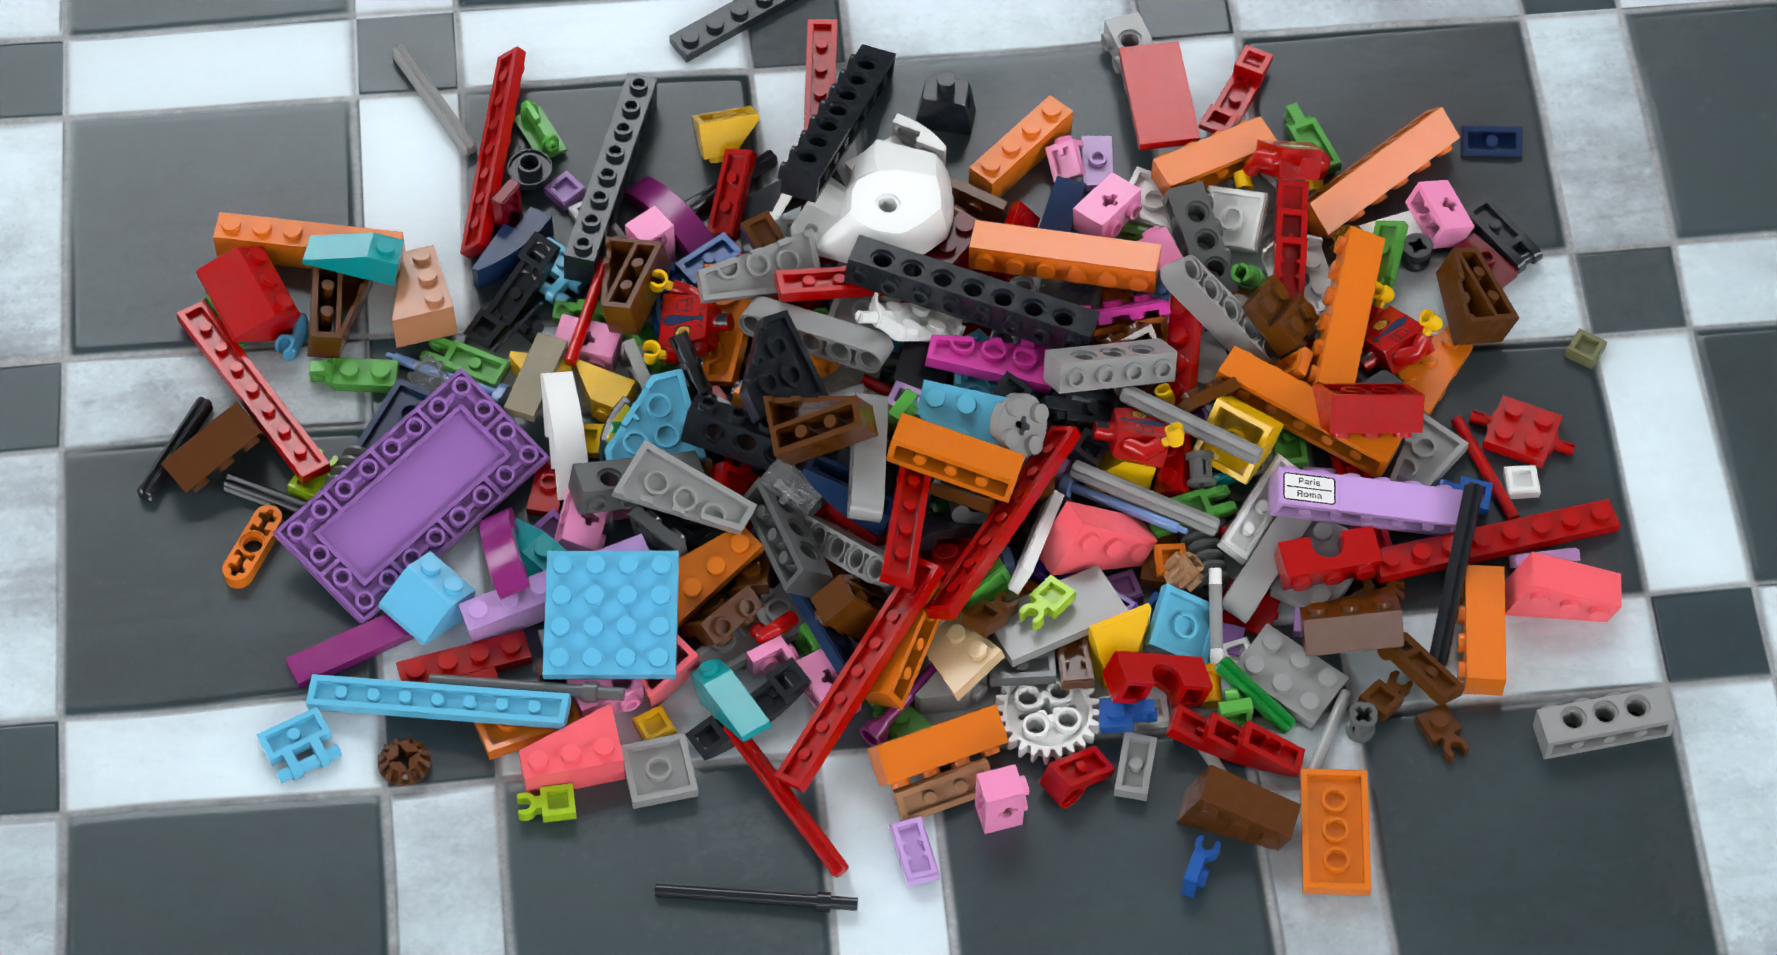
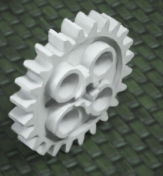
M1058 670L1056 672V684L1001 686V694L996 695L995 704L1009 739L1007 749L1011 750L1018 746V757L1021 758L1028 752L1031 754L1030 760L1032 763H1034L1038 756H1042L1044 765H1047L1050 757L1059 760L1063 754L1067 756L1074 754V749L1078 751L1084 750L1086 743L1093 744L1094 733L1099 732V699L1094 698L1095 688L1061 690ZM1061 694L1066 698L1058 699L1054 695ZM1022 701H1031V702H1033L1034 704L1025 705V704H1022L1021 702H1022ZM1062 723H1071V724H1073L1074 726H1072V727H1065V726H1062L1061 724H1062ZM1038 729L1042 732L1032 733L1029 730Z

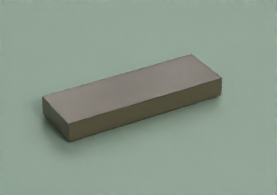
M537 333L504 405V411L508 415L532 422L535 421L542 406L540 374L557 372L568 348L567 340Z

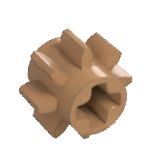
M1176 551L1163 566L1167 570L1164 573L1166 582L1181 590L1186 587L1189 592H1192L1204 578V575L1200 573L1204 566L1200 559L1191 552H1186L1181 556Z

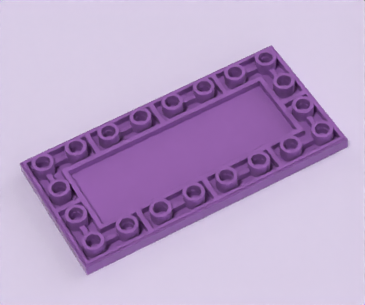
M461 367L273 532V536L361 625L372 620L382 611L379 608V602L408 565L430 551L440 559L476 527L481 520L485 519L550 460V456Z

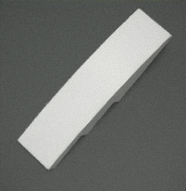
M573 371L540 374L545 437H549L551 469H555L558 500L565 499L566 492L569 489L568 483L572 465L588 462L585 433Z

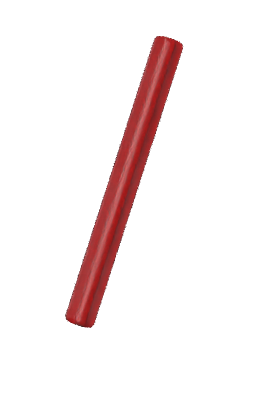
M724 726L723 730L730 738V741L831 875L836 878L842 876L849 869V865L790 787L781 783L774 776L777 770L752 738L742 742Z

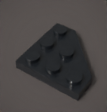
M787 310L763 317L756 324L739 396L753 424L767 419L763 396H773L774 398H790V396L818 398V396L829 395Z

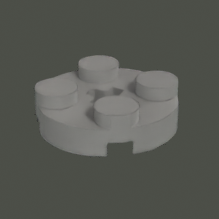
M1010 393L1006 395L1007 398L1003 402H998L992 411L990 418L991 437L997 440L1000 447L1023 454L1025 458L1030 455L1039 454L1043 449V441L1046 435L1047 419L1049 416L1047 406L1041 404L1037 398L1030 394ZM1016 421H1021L1020 431L1016 427Z

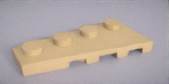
M959 616L955 620L940 621L926 654L957 701L1005 658L999 647L962 624Z

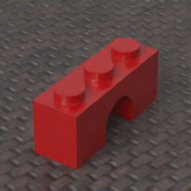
M1373 525L1341 531L1337 543L1339 554L1334 557H1323L1316 553L1312 547L1310 536L1278 542L1274 557L1283 591L1290 589L1304 591L1311 588L1312 585L1325 583L1327 586L1340 584L1346 579L1357 578L1358 580H1367L1379 573L1383 560Z
M1115 651L1102 672L1113 703L1136 704L1138 701L1146 699L1154 686L1166 694L1171 707H1176L1180 704L1186 708L1200 709L1213 688L1202 657Z

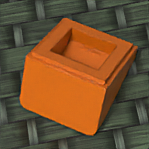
M1185 543L1153 545L1157 577L1164 578V573L1167 570L1163 566L1176 551L1181 556L1186 553Z

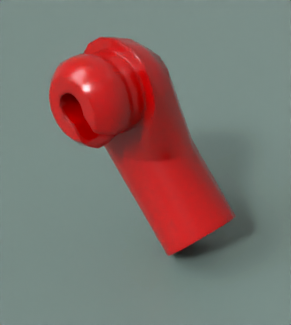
M789 610L766 626L762 622H757L750 629V636L756 639V643L764 644L796 626L799 622L798 616L794 611Z

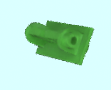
M530 100L522 102L520 105V115L516 116L515 123L530 147L544 152L549 158L568 151L541 106H537L535 102Z

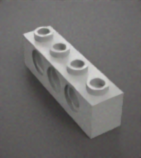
M1138 11L1105 20L1104 33L1101 34L1102 46L1105 51L1110 52L1113 68L1117 74H1121L1126 94L1127 91L1119 58V47L1155 44Z
M1161 338L1045 350L1043 380L1059 394L1174 382L1177 351Z
M1645 686L1636 691L1623 694L1612 692L1596 699L1580 698L1568 704L1545 705L1541 709H1537L1533 728L1543 759H1549L1671 736L1676 719L1665 687L1653 688ZM1629 712H1636V713H1638L1640 716H1634V715L1630 714ZM1597 718H1605L1609 722H1602ZM1566 724H1573L1577 728L1568 727Z

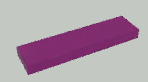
M384 614L285 658V662L299 689L310 685L312 674L331 676L414 639V637L390 616Z

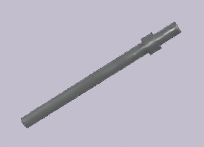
M430 674L429 683L568 693L571 697L583 698L584 702L597 703L599 699L624 701L625 688L600 686L596 682H585L584 685L443 674Z

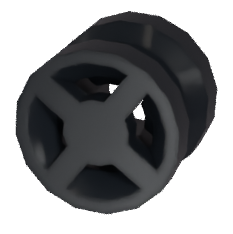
M1412 233L1406 236L1400 261L1406 270L1421 272L1427 269L1433 250L1431 239L1422 233Z

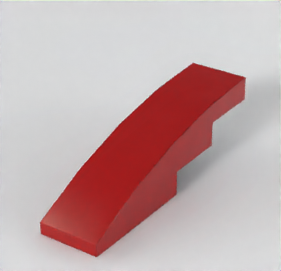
M1278 179L1272 274L1276 276L1279 282L1284 284L1291 298H1294L1299 294L1304 296L1309 181Z
M1178 704L1172 710L1166 731L1167 736L1229 762L1295 778L1300 774L1305 749L1249 720L1243 726H1240L1215 712L1208 718H1205Z

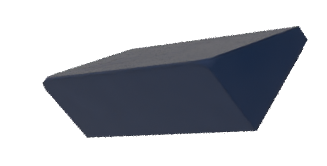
M1461 125L1459 127L1461 156L1522 157V126Z

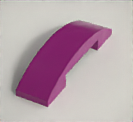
M646 176L627 188L625 198L641 213L656 206L674 225L675 240L678 242L679 251L685 256L714 239V236L693 210L679 196L658 180Z
M512 507L487 517L480 522V537L485 559L500 600L531 587L527 568L519 552L515 534L518 527Z

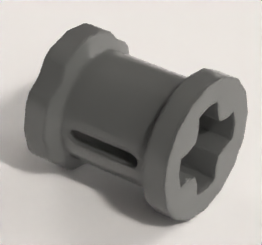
M1198 450L1186 453L1185 459L1189 462L1190 479L1187 481L1188 487L1201 489L1216 486V479L1212 475V460L1215 458L1213 451Z
M1360 701L1350 707L1346 734L1354 742L1366 743L1374 737L1378 710L1370 702Z

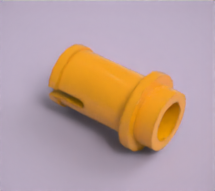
M1205 664L1213 685L1211 692L1202 704L1206 708H1217L1218 702H1223L1221 690L1222 677L1214 669L1217 664Z

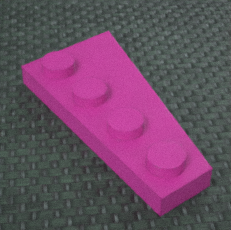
M1142 293L1134 295V301L1122 303L1120 298L1103 301V307L1093 308L1092 310L1100 312L1097 325H1106L1115 322L1116 317H1121V320L1142 319L1146 316L1147 311L1158 312L1160 316L1171 314L1169 301L1152 297V293ZM1091 304L1080 305L1091 309Z
M931 335L925 362L927 367L997 383L1008 371L1033 389L1032 391L1049 395L1051 391V386L1043 380L1045 350L1052 348L1021 339L1020 343H1004L1002 338H989V340L983 342L975 341L973 337Z

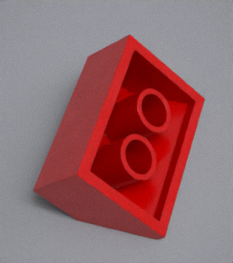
M263 246L235 247L198 268L196 271L202 286L233 342L276 341L282 334L289 335L301 316Z
M1313 383L1320 427L1331 433L1333 438H1350V433H1362L1361 436L1365 438H1380L1381 433H1392V436L1397 438H1411L1412 433H1423L1425 395L1406 383Z

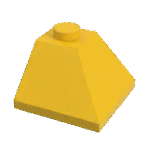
M752 106L691 116L700 154L704 160L709 159L710 163L723 162L726 148L739 149L760 120L759 113Z
M1149 603L1089 626L1088 642L1093 672L1103 690L1108 687L1102 672L1115 651L1143 653L1145 649L1144 641L1150 625L1151 606Z

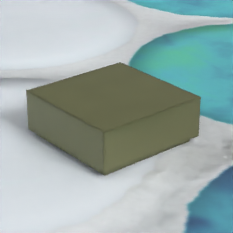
M1579 328L1565 350L1564 357L1592 370L1604 352L1607 341Z

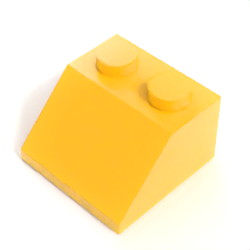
M1231 395L1222 396L1216 399L1206 421L1261 447L1263 454L1260 461L1252 465L1200 439L1197 440L1192 451H1213L1215 458L1212 460V467L1246 485L1271 453L1284 424Z

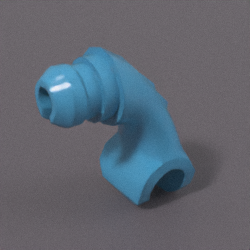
M300 312L301 316L293 327L291 335L282 334L276 339V352L281 353L284 351V359L288 361L296 358L304 341L307 339L308 318L306 313Z

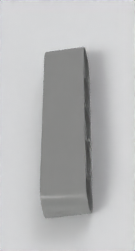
M1188 255L1162 266L1160 276L1166 289L1229 352L1235 345L1251 352L1254 356L1269 364L1280 360L1281 356H1277L1241 308L1243 305L1195 256Z
M765 296L754 297L738 320L741 331L753 337L759 320L787 310L809 355L867 373L878 372L894 348L891 338L885 333Z
M855 392L854 396H858L873 406L878 436L850 445L847 518L880 523L885 499L888 396Z
M801 512L824 558L868 583L890 589L895 588V585L879 582L884 555L883 550L828 519Z
M1275 516L1251 556L1222 598V608L1246 624L1279 573L1274 557L1278 542L1301 538L1312 520Z

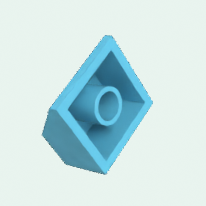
M430 551L404 569L379 602V608L424 646L463 621L458 604L474 598L476 590Z

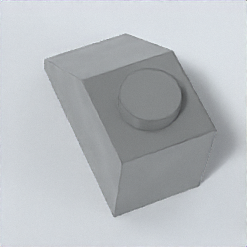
M936 671L915 694V710L921 715L967 710L973 702L978 703L986 694L988 689L986 686L987 675L957 701L950 688L943 681L938 671Z

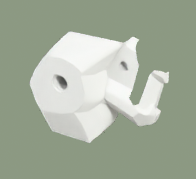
M877 139L855 161L847 187L831 177L816 203L807 201L790 227L791 237L813 228L818 256L843 263L848 262L850 253L859 235L923 255L946 240L951 229L954 203L948 171L935 153ZM781 194L773 211L769 212L773 219L780 218L792 196Z

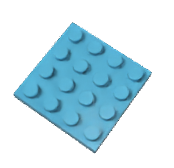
M547 551L543 679H676L679 551Z

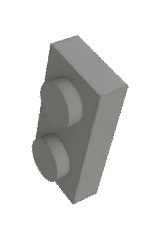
M1124 732L1114 796L1147 801L1157 737Z

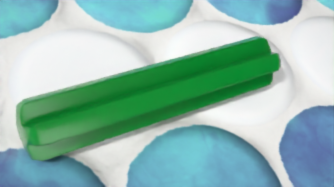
M1229 657L1222 658L1215 666V672L1231 687H1237L1238 693L1243 698L1251 697L1253 707L1282 734H1286L1295 725V718Z

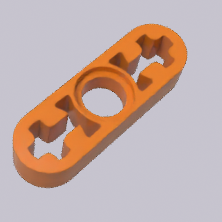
M264 505L254 512L223 564L224 580L228 586L240 589L252 582L277 540L273 536V532L284 523L282 513L277 507ZM270 518H274V523L268 522L264 528L262 520L268 521ZM251 541H258L262 544L261 549L256 552H248L244 547ZM243 559L244 573L238 572L236 576H233L232 571H238L240 569V567L242 566Z

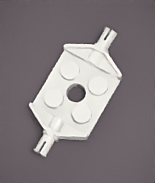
M1307 234L1305 280H1307L1308 285L1304 289V298L1313 305L1317 315L1320 317L1322 312L1325 311L1326 305L1322 304V299L1327 287L1330 286L1331 279L1328 278L1329 267L1321 247L1323 239ZM1274 241L1262 250L1261 255L1267 277L1272 275ZM1319 330L1316 333H1314L1315 338L1319 337Z
M874 292L869 305V311L858 310L855 314V320L858 324L872 323L894 341H930L931 335L959 336L962 330V323H971L912 303H897L893 301L879 303V294L877 292Z

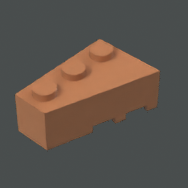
M434 245L403 252L392 316L396 348L458 334L453 303Z

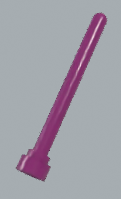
M932 662L915 679L903 710L889 707L880 717L868 719L859 729L860 735L869 745L881 744L888 738L889 726L915 699V694L937 671Z

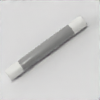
M1209 568L1210 664H1218L1223 658L1222 569Z

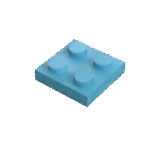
M1168 583L1162 585L1144 646L1162 654L1202 657L1204 664H1207L1210 655L1209 602Z

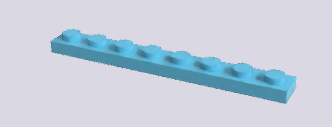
M312 674L306 705L308 710L317 707L321 711L562 729L567 726L572 699L568 693Z

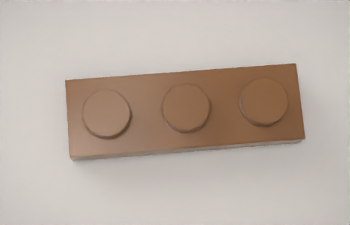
M982 758L891 790L900 821L919 816L923 818L974 800L976 775L991 770L988 760Z

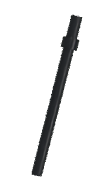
M658 883L655 885V897L816 908V912L829 913L831 909L858 911V897L832 896V892L818 891L816 895Z

